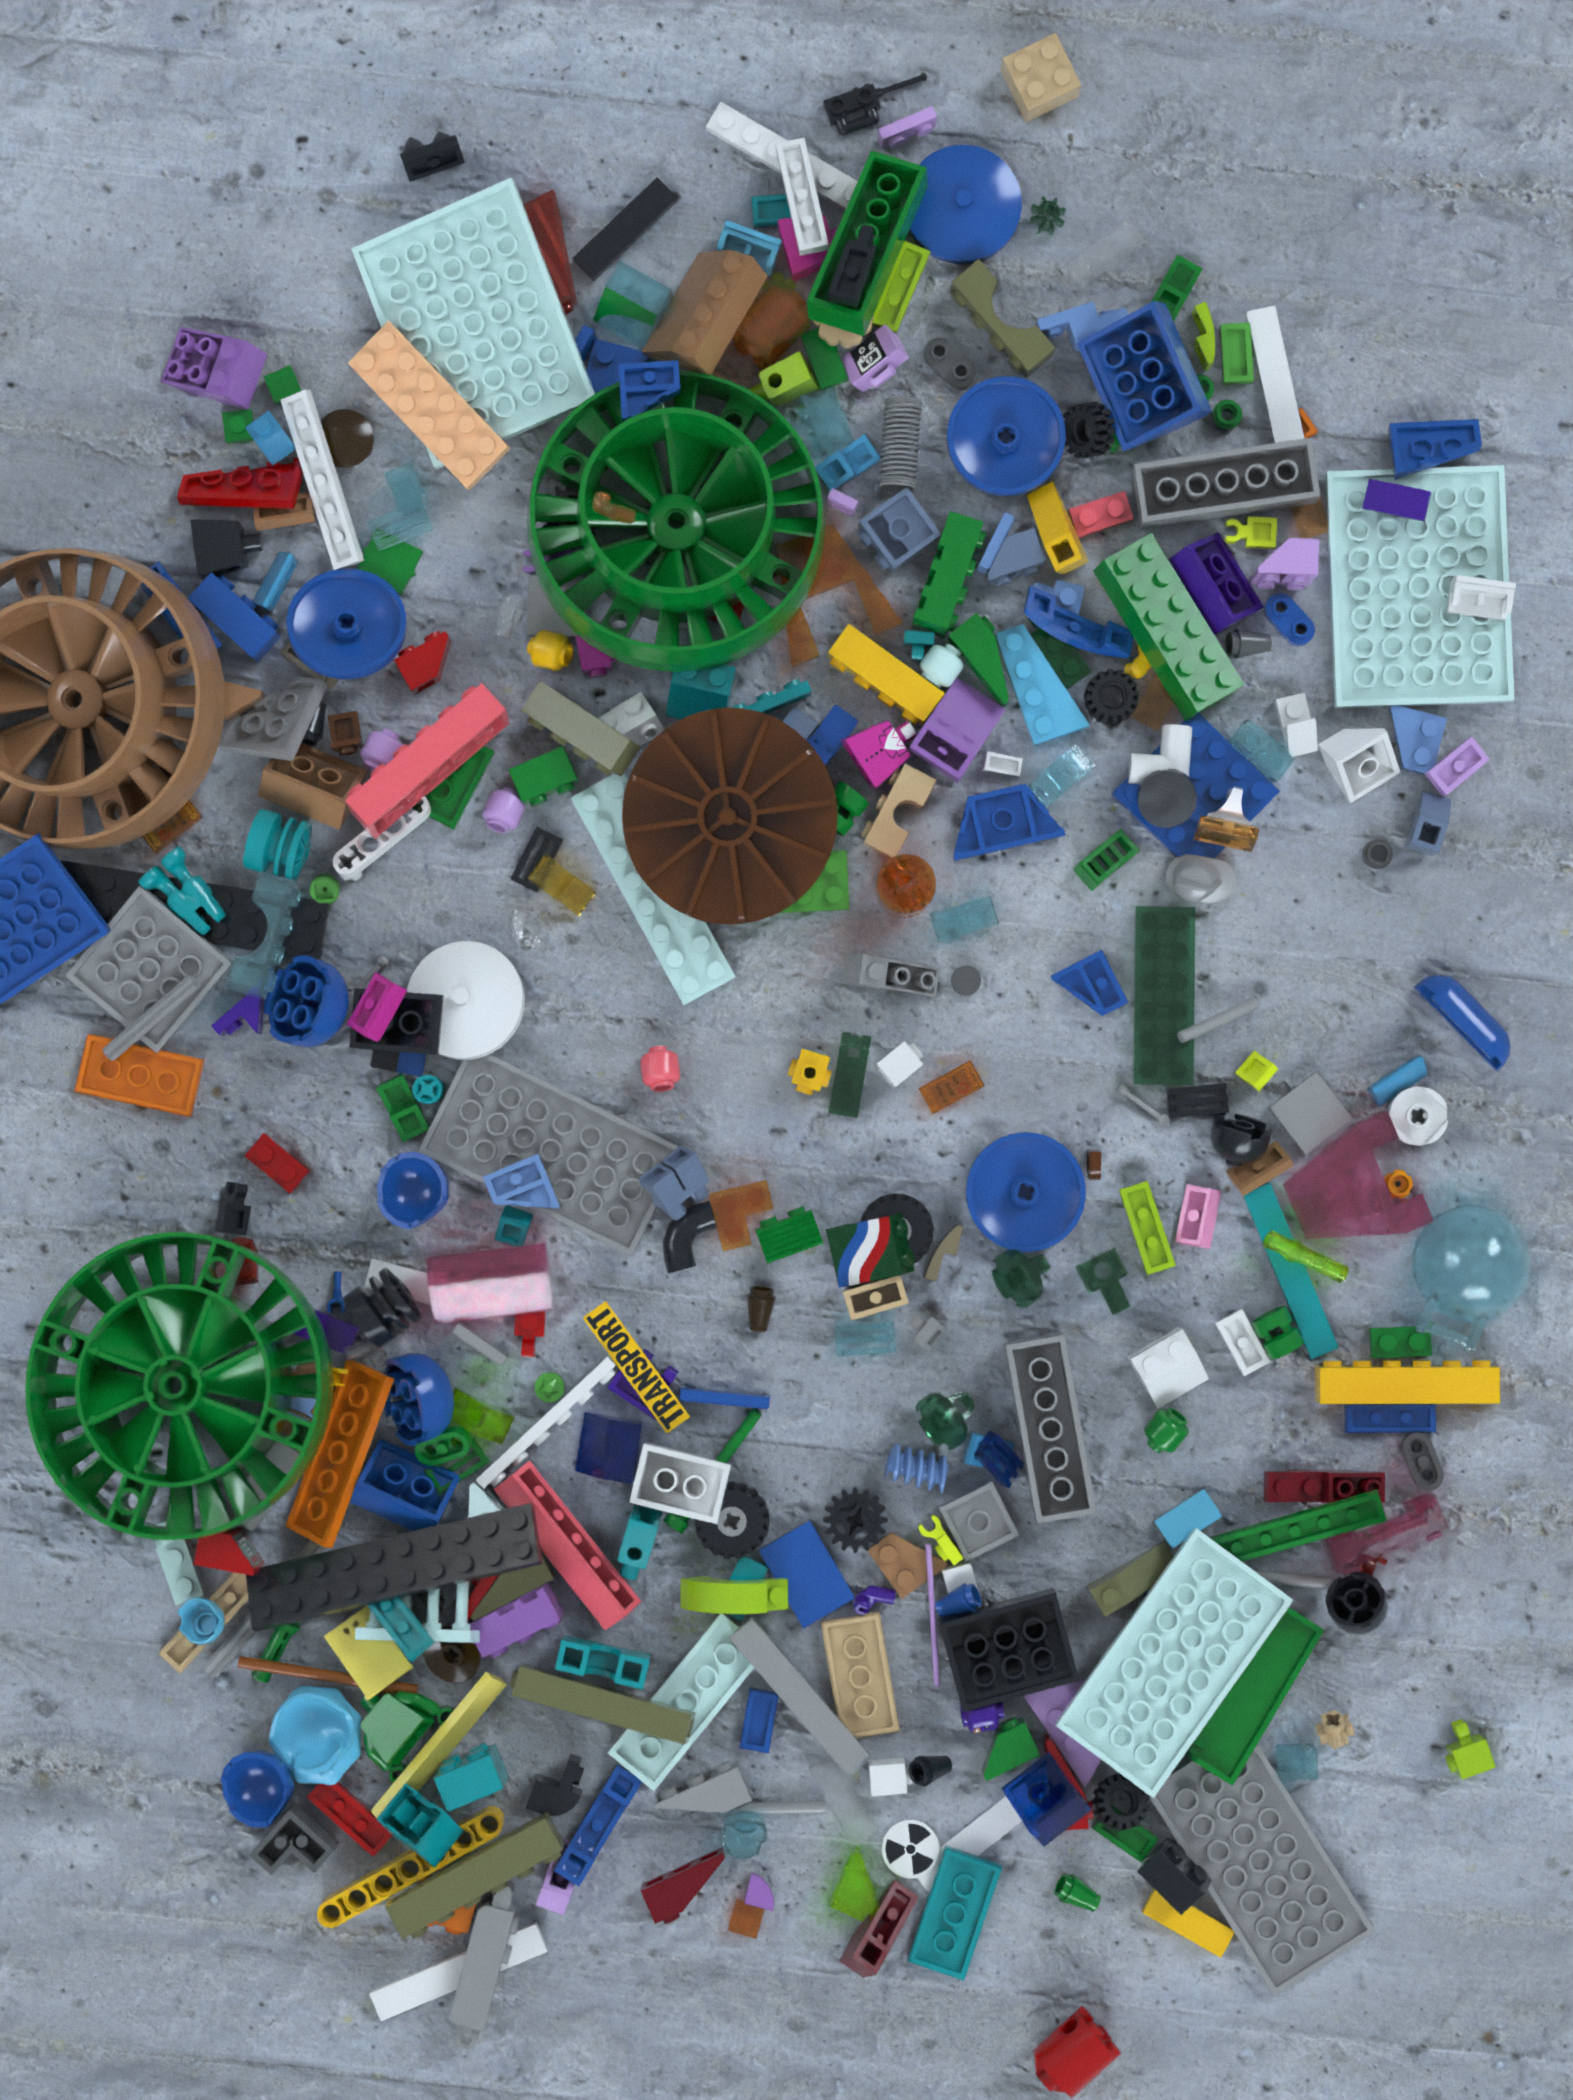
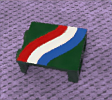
M902 1213L826 1229L839 1288L900 1276L915 1271L913 1266L915 1257L913 1251L909 1248L907 1239L908 1226L902 1217Z

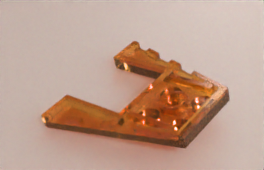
M833 524L826 526L820 566L815 582L806 599L854 581L875 635L903 625L901 618L895 613L888 600L877 588L867 571L861 566ZM800 536L777 545L779 559L803 571L809 560L815 538ZM781 575V582L784 585L789 580ZM800 607L796 615L787 624L792 668L820 657Z

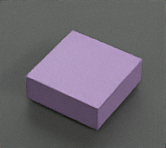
M832 488L827 497V504L849 516H854L859 501Z

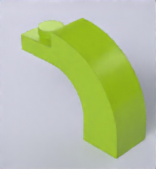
M709 1576L680 1578V1608L695 1612L717 1614L768 1613L771 1610L788 1609V1579L725 1580Z

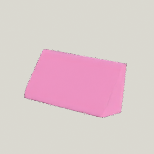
M1186 1184L1175 1242L1210 1249L1221 1191Z

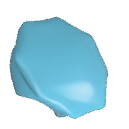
M299 1686L293 1690L274 1714L268 1741L274 1754L290 1769L291 1775L296 1782L335 1785L361 1754L360 1725L362 1717L337 1688Z

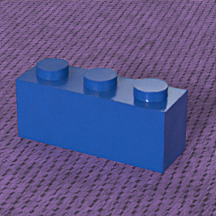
M211 572L188 599L258 663L281 638L275 631L279 626L266 614L261 618L254 611L257 606L246 595L239 598L232 591L236 586L223 574L217 578Z

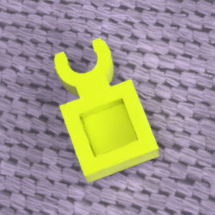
M1248 516L1246 518V525H1242L1241 522L1235 519L1226 521L1225 527L1235 528L1236 535L1226 536L1224 542L1234 544L1243 539L1245 540V548H1276L1277 518Z

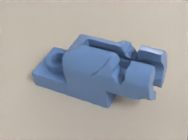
M1090 302L1037 319L1035 326L1048 339L1056 338L1064 333L1063 330H1067L1073 350L1080 351L1077 345L1078 342L1129 314L1126 308L1123 307L1115 310L1100 311V315H1098L1094 302Z

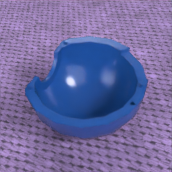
M418 1152L400 1153L388 1160L380 1170L381 1173L377 1183L378 1201L376 1202L382 1215L393 1225L404 1229L416 1228L437 1215L448 1202L449 1180L444 1169L427 1155Z
M264 1750L246 1751L233 1757L224 1767L220 1780L222 1782L223 1796L230 1808L228 1811L239 1822L250 1827L262 1828L270 1826L279 1817L288 1804L295 1785L290 1769L278 1756Z

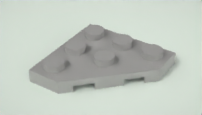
M298 676L289 682V688L278 695L273 692L253 704L254 710L242 717L237 714L229 719L221 734L218 747L224 752L293 761L328 685L322 679Z

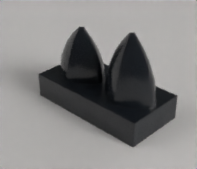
M438 132L433 142L425 146L417 139L409 137L404 146L403 153L400 154L410 182L465 163L456 135L450 136L443 132Z

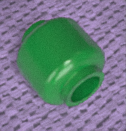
M1169 1407L1168 1410L1159 1409L1144 1428L1145 1435L1148 1438L1146 1443L1158 1453L1162 1451L1174 1452L1189 1433L1186 1425L1188 1420L1173 1408Z

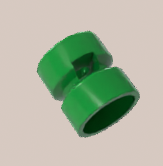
M839 781L834 787L837 811L839 807L844 811L841 814L838 813L836 833L844 837L854 825L853 818L860 817L869 806V802L849 785Z
M1285 1305L1274 1308L1251 1322L1257 1336L1264 1338L1263 1347L1270 1360L1287 1355L1305 1343L1299 1330L1291 1327L1290 1324L1293 1319ZM1280 1326L1282 1330L1272 1335L1271 1330Z

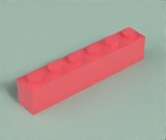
M530 1460L493 1489L507 1508L528 1503L534 1505L540 1549L604 1630H607L626 1617L641 1602Z

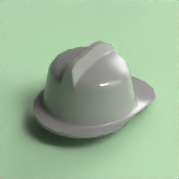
M1185 854L1176 857L1169 864L1166 871V882L1169 889L1175 895L1189 902L1218 903L1226 900L1233 894L1237 886V875L1234 868L1223 860Z

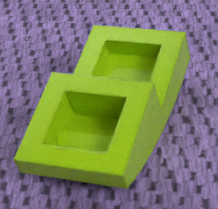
M1206 301L1196 305L1191 313L1201 335L1196 337L1192 346L1204 372L1210 370L1215 357V331Z

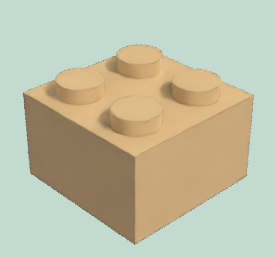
M1056 33L1002 58L1000 71L1025 122L1079 97L1082 85Z

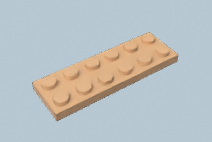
M389 320L348 362L356 373L466 489L471 490L511 449Z

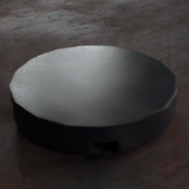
M1176 769L1154 771L1143 779L1138 788L1137 804L1140 813L1149 823L1157 827L1171 828L1181 825L1191 817L1196 808L1197 793L1194 783L1185 773Z

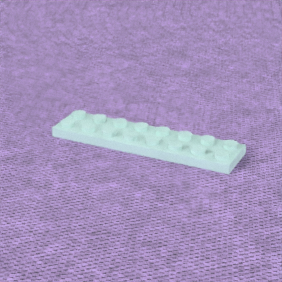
M615 773L571 797V800L681 1002L685 1006L736 977L706 922L689 917L666 904L653 893L637 872L630 858L623 834L622 808L628 779L625 774L621 777Z

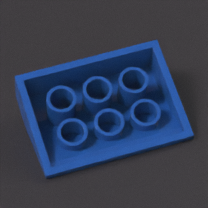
M1152 301L1077 343L1103 405H1105V410L1109 409L1111 412L1108 417L1109 419L1114 418L1115 423L1112 424V427L1116 428V436L1124 452L1187 426L1212 412L1166 303Z

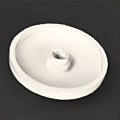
M459 941L434 950L419 963L407 987V992L444 995L439 1054L452 1059L471 1060L495 1052L513 1036L524 1012L525 993L518 971L501 952L479 942Z

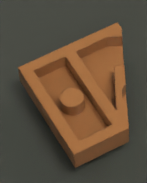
M889 1532L879 1540L878 1544L874 1543L869 1547V1554L901 1599L928 1581L926 1550L918 1545L908 1542L893 1532ZM932 1554L933 1576L946 1568L948 1563Z

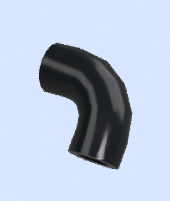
M710 1200L687 1208L684 1216L679 1220L673 1219L668 1225L663 1239V1256L667 1273L696 1266L692 1251L694 1239L702 1233L717 1229Z

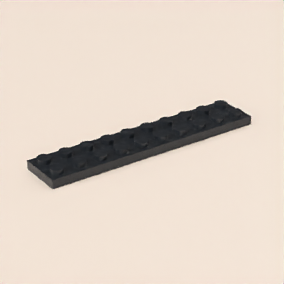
M60 860L107 924L140 886L138 881L145 874ZM168 877L179 890L182 889L183 885L177 878ZM206 883L210 887L213 897L226 914L218 923L206 913L202 906L196 910L200 915H203L206 922L212 928L204 935L212 944L258 952L265 951L271 954L290 957L306 955L321 960L330 908L329 903H319L312 899ZM157 889L149 890L164 904L167 903L168 897L163 892Z
M528 1503L260 1567L255 1575H246L252 1630L257 1632L541 1565L543 1562L534 1505Z

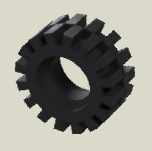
M1088 402L1076 404L1068 408L1069 412L1064 413L1063 417L1066 419L1064 421L1066 431L1065 446H1070L1067 451L1070 454L1075 453L1074 457L1087 458L1105 454V451H1109L1111 448L1109 444L1114 443L1115 438L1111 437V434H1116V428H1111V424L1115 423L1114 418H1108L1111 412L1109 409L1104 410L1105 405L1102 403ZM1086 420L1089 422L1091 427L1090 440L1087 438L1085 433Z
M1107 669L1105 672H1099L1090 680L1084 693V705L1089 710L1088 714L1091 717H1095L1098 723L1104 722L1105 725L1115 723L1117 725L1127 720L1135 711L1139 702V690L1137 691V684L1130 679L1131 676L1128 673L1125 675L1122 673V670L1113 671V669ZM1114 686L1121 691L1123 700L1120 706L1108 708L1102 704L1100 693L1105 687Z
M1121 1774L1109 1776L1097 1784L1099 1787L1093 1791L1095 1798L1091 1799L1092 1805H1095L1096 1808L1093 1810L1094 1815H1099L1098 1821L1101 1824L1105 1823L1106 1828H1114L1115 1831L1127 1830L1141 1824V1820H1145L1147 1817L1145 1812L1150 1809V1805H1147V1800H1150V1797L1145 1795L1142 1789ZM1117 1790L1126 1792L1131 1799V1807L1125 1814H1119L1111 1807V1796Z

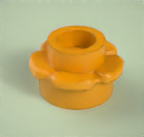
M1401 1169L1388 1173L1383 1181V1184L1386 1186L1385 1192L1392 1198L1398 1197L1402 1199L1407 1197L1413 1187L1411 1176ZM1397 1181L1401 1183L1399 1187L1395 1185Z

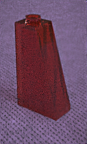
M552 189L523 205L564 313L567 315L574 310V306L578 305L559 205L556 194Z

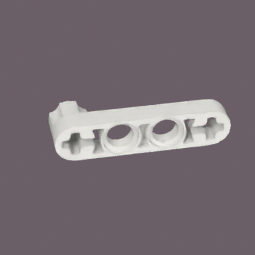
M424 796L417 803L419 805L423 802L421 805L423 811L418 814L416 811L410 813L413 810L412 808L405 813L406 815L409 814L408 818L411 820L408 824L403 816L398 819L402 823L399 832L391 834L384 831L376 838L378 840V847L375 851L366 852L363 850V842L368 838H373L366 829L340 849L333 858V866L339 876L344 881L353 880L355 882L359 880L363 875L362 871L430 816L431 806L427 798ZM355 848H357L359 853L364 857L362 861L353 851ZM351 861L353 867L351 869H348L347 867H343V865L346 862Z

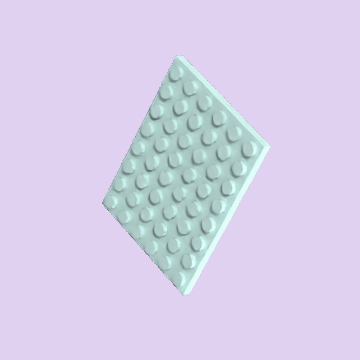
M512 178L351 248L381 328L388 320L392 322L503 440H507L572 412L595 394L522 199ZM427 448L434 468L444 467L443 463Z
M1504 465L1429 468L1397 480L1394 479L1393 469L1327 471L1325 473L1335 708L1513 702L1515 699L1511 614H1508L1507 620L1503 621L1446 613L1450 580L1456 575L1509 582ZM1369 479L1432 492L1425 522L1362 509Z

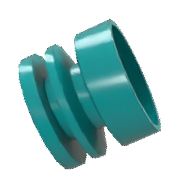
M261 808L252 822L247 837L243 857L244 868L265 874L273 862L275 877L281 878L285 872V879L295 882L309 856L312 823L302 820L298 826V820L291 817L284 828H282L281 814Z

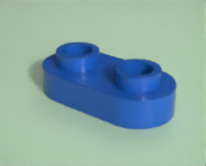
M1283 593L1274 594L1265 603V617L1288 643L1293 646H1304L1313 638L1315 634L1314 623L1290 596ZM1276 604H1283L1285 612H1278L1275 608ZM1302 625L1305 628V634H1298L1295 627Z

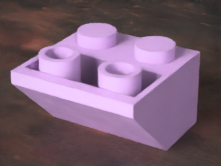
M1289 538L1255 570L1249 578V583L1257 584L1259 589H1273L1275 585H1287L1289 590L1305 589V586H1308L1318 576L1319 539Z

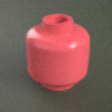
M654 1046L649 1049V1053L641 1057L642 1082L647 1087H651V1090L654 1092H664L674 1088V1084L680 1080L681 1076L679 1060L675 1052L667 1050L665 1046Z

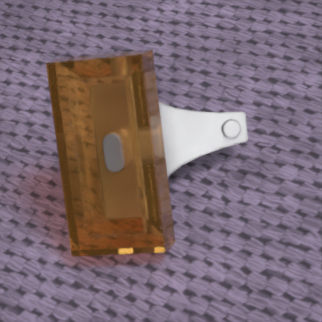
M1234 786L1233 789H1229L1226 794L1227 801L1218 811L1200 817L1194 831L1193 840L1252 852L1258 840L1259 828L1252 826V822L1248 821L1242 813V788Z

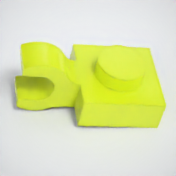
M934 1514L931 1515L932 1520L935 1522L934 1529L926 1530L920 1523L918 1525L920 1533L925 1537L936 1539L938 1545L934 1548L944 1562L950 1559L953 1565L964 1559L962 1554L942 1528L939 1518Z

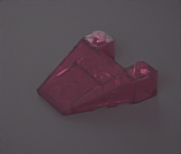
M1381 1111L1352 1123L1317 1156L1307 1162L1283 1183L1305 1239L1408 1233L1434 1222L1423 1194H1413L1396 1202L1393 1201L1373 1154V1149L1399 1139L1388 1111Z
M1428 1492L1405 1501L1402 1504L1406 1513L1360 1532L1353 1530L1321 1539L1332 1569L1337 1573L1342 1572L1343 1575L1351 1574L1360 1569V1564L1422 1539L1432 1541L1442 1537V1531L1449 1529L1436 1495Z

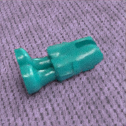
M178 846L163 857L161 864L183 885L181 890L171 882L160 866L153 867L140 878L138 884L145 890L157 889L163 892L168 897L166 906L176 916L185 920L204 936L212 928L206 922L203 915H200L196 910L202 906L206 913L218 923L226 914L213 897L210 887L201 876H191L185 865L186 853Z

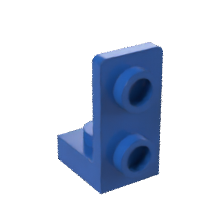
M838 705L832 707L812 737L807 739L826 767L841 748L842 743L840 740L848 737L858 724L856 718Z

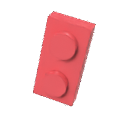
M1125 491L1068 510L1070 520L1079 538L1134 520Z

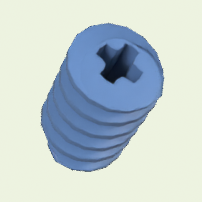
M896 1443L889 1452L884 1479L889 1472H892L893 1482H897L900 1475H904L905 1485H908L911 1479L915 1478L917 1488H920L923 1481H927L929 1491L932 1490L935 1484H938L939 1493L942 1494L949 1465H947L946 1455H941L936 1462L934 1452H929L924 1459L922 1449H918L915 1455L912 1456L910 1446H907L901 1453L900 1445Z

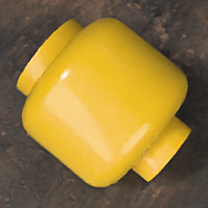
M541 630L528 642L527 653L530 654L531 662L536 667L558 672L567 667L573 657V645L570 644V640L564 634Z

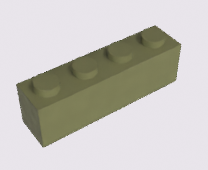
M542 681L538 682L521 709L522 712L530 716L527 720L528 723L541 731L544 727L552 731L549 737L563 746L566 742H569L574 746L573 753L585 761L590 756L597 761L594 767L610 776L611 772H614L622 777L641 746Z

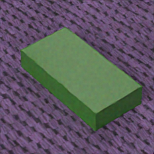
M1250 322L1220 324L1223 385L1252 384L1254 377Z

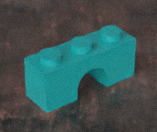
M564 1634L555 1670L581 1676L585 1674L600 1675L614 1680L616 1684L643 1690L651 1654Z

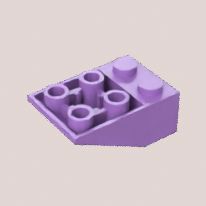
M180 327L161 382L225 405L248 410L267 354L245 340Z
M956 678L910 745L908 752L958 784L1006 709L961 679Z

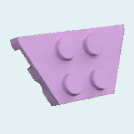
M1079 1678L1080 1681L1025 1695L1024 1698L1083 1786H1086L1101 1759L1055 1725V1722L1083 1685L1085 1679Z

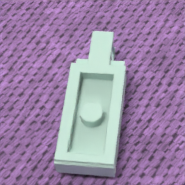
M166 1520L156 1525L166 1527ZM156 1540V1551L175 1605L206 1594L197 1566L193 1565L194 1558L188 1540Z

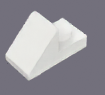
M1305 693L1276 699L1274 703L1288 758L1318 751L1316 719H1311Z

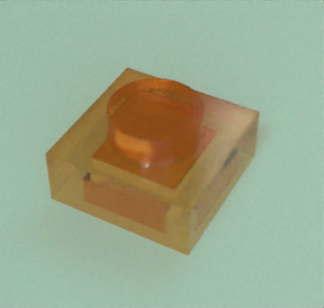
M736 1899L727 1931L756 1939L765 1909L744 1904V1901Z

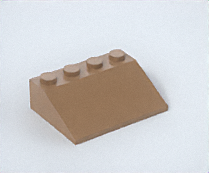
M733 250L698 253L641 353L660 361L678 360L679 367L711 375L767 279V274L753 256Z

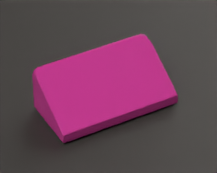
M375 972L346 1025L363 1036L379 1042L407 990Z

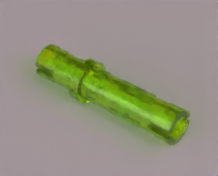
M1270 1230L1263 1240V1247L1284 1256L1286 1261L1300 1263L1337 1283L1343 1282L1348 1275V1266L1307 1248L1297 1239L1291 1240L1274 1230Z

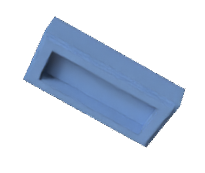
M1006 512L1004 513L978 565L977 571L985 575L988 574L1014 523V516Z

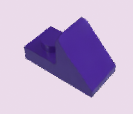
M258 987L254 988L213 1023L211 1027L218 1035L225 1036L228 1034L231 1036L243 1026L241 1021L245 1019L257 1034H262L265 993Z

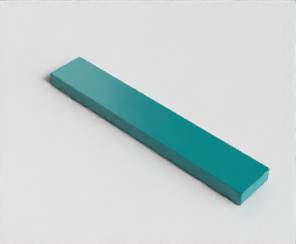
M1270 1182L1263 1184L1242 1197L1296 1327L1305 1342L1304 1346L1310 1359H1314L1339 1347Z

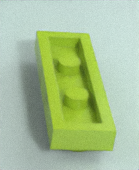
M907 241L904 242L875 310L872 326L880 328L885 324L897 334L931 251Z
M1148 1181L1119 1189L1118 1191L1146 1275L1176 1266Z

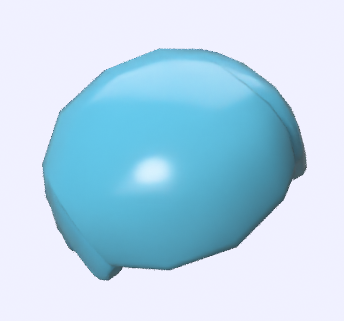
M196 1597L186 1600L178 1610V1615L181 1618L179 1630L191 1643L205 1645L214 1642L223 1631L225 1624L224 1613L215 1601Z

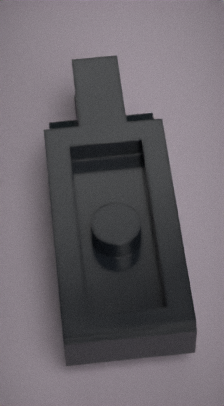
M862 224L857 240L851 239L850 242H846L828 293L830 301L858 307L876 257L877 245H873L875 234H873L874 227Z

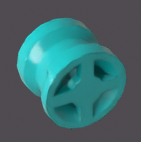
M422 1075L414 1081L412 1092L415 1099L420 1103L435 1104L443 1097L444 1085L436 1076Z

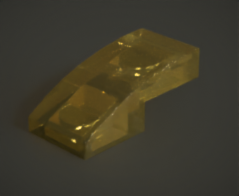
M544 855L528 877L535 885L577 916H580L596 894L593 889L577 876L569 873L548 855Z

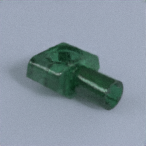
M1115 1247L1075 1266L1087 1292L1092 1293L1100 1289L1112 1315L1131 1306L1119 1282V1279L1128 1275V1272ZM1099 1262H1106L1109 1266V1273L1105 1278H1097L1094 1273V1267Z

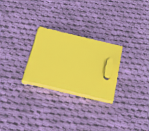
M365 1606L327 1633L324 1638L368 1701L411 1670L413 1665L409 1663L394 1641L355 1640V1628L366 1627V1621H369L370 1609L368 1606Z

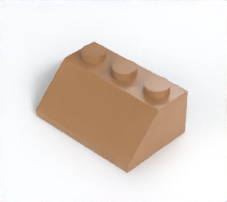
M301 743L293 761L270 759L263 769L258 796L340 830L351 814L345 802L348 798L347 794L355 785L359 783L363 785L368 770Z

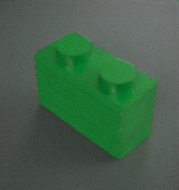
M804 1206L788 1211L789 1217L777 1221L776 1216L759 1222L761 1228L755 1229L767 1264L823 1244L812 1210L805 1211Z

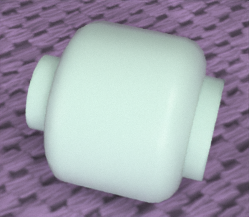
M948 643L944 647L933 645L919 665L922 671L921 676L938 689L941 686L950 687L964 667L963 662L958 658L961 652Z

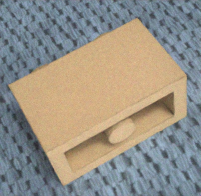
M901 1275L871 1281L842 1290L851 1321L909 1304Z

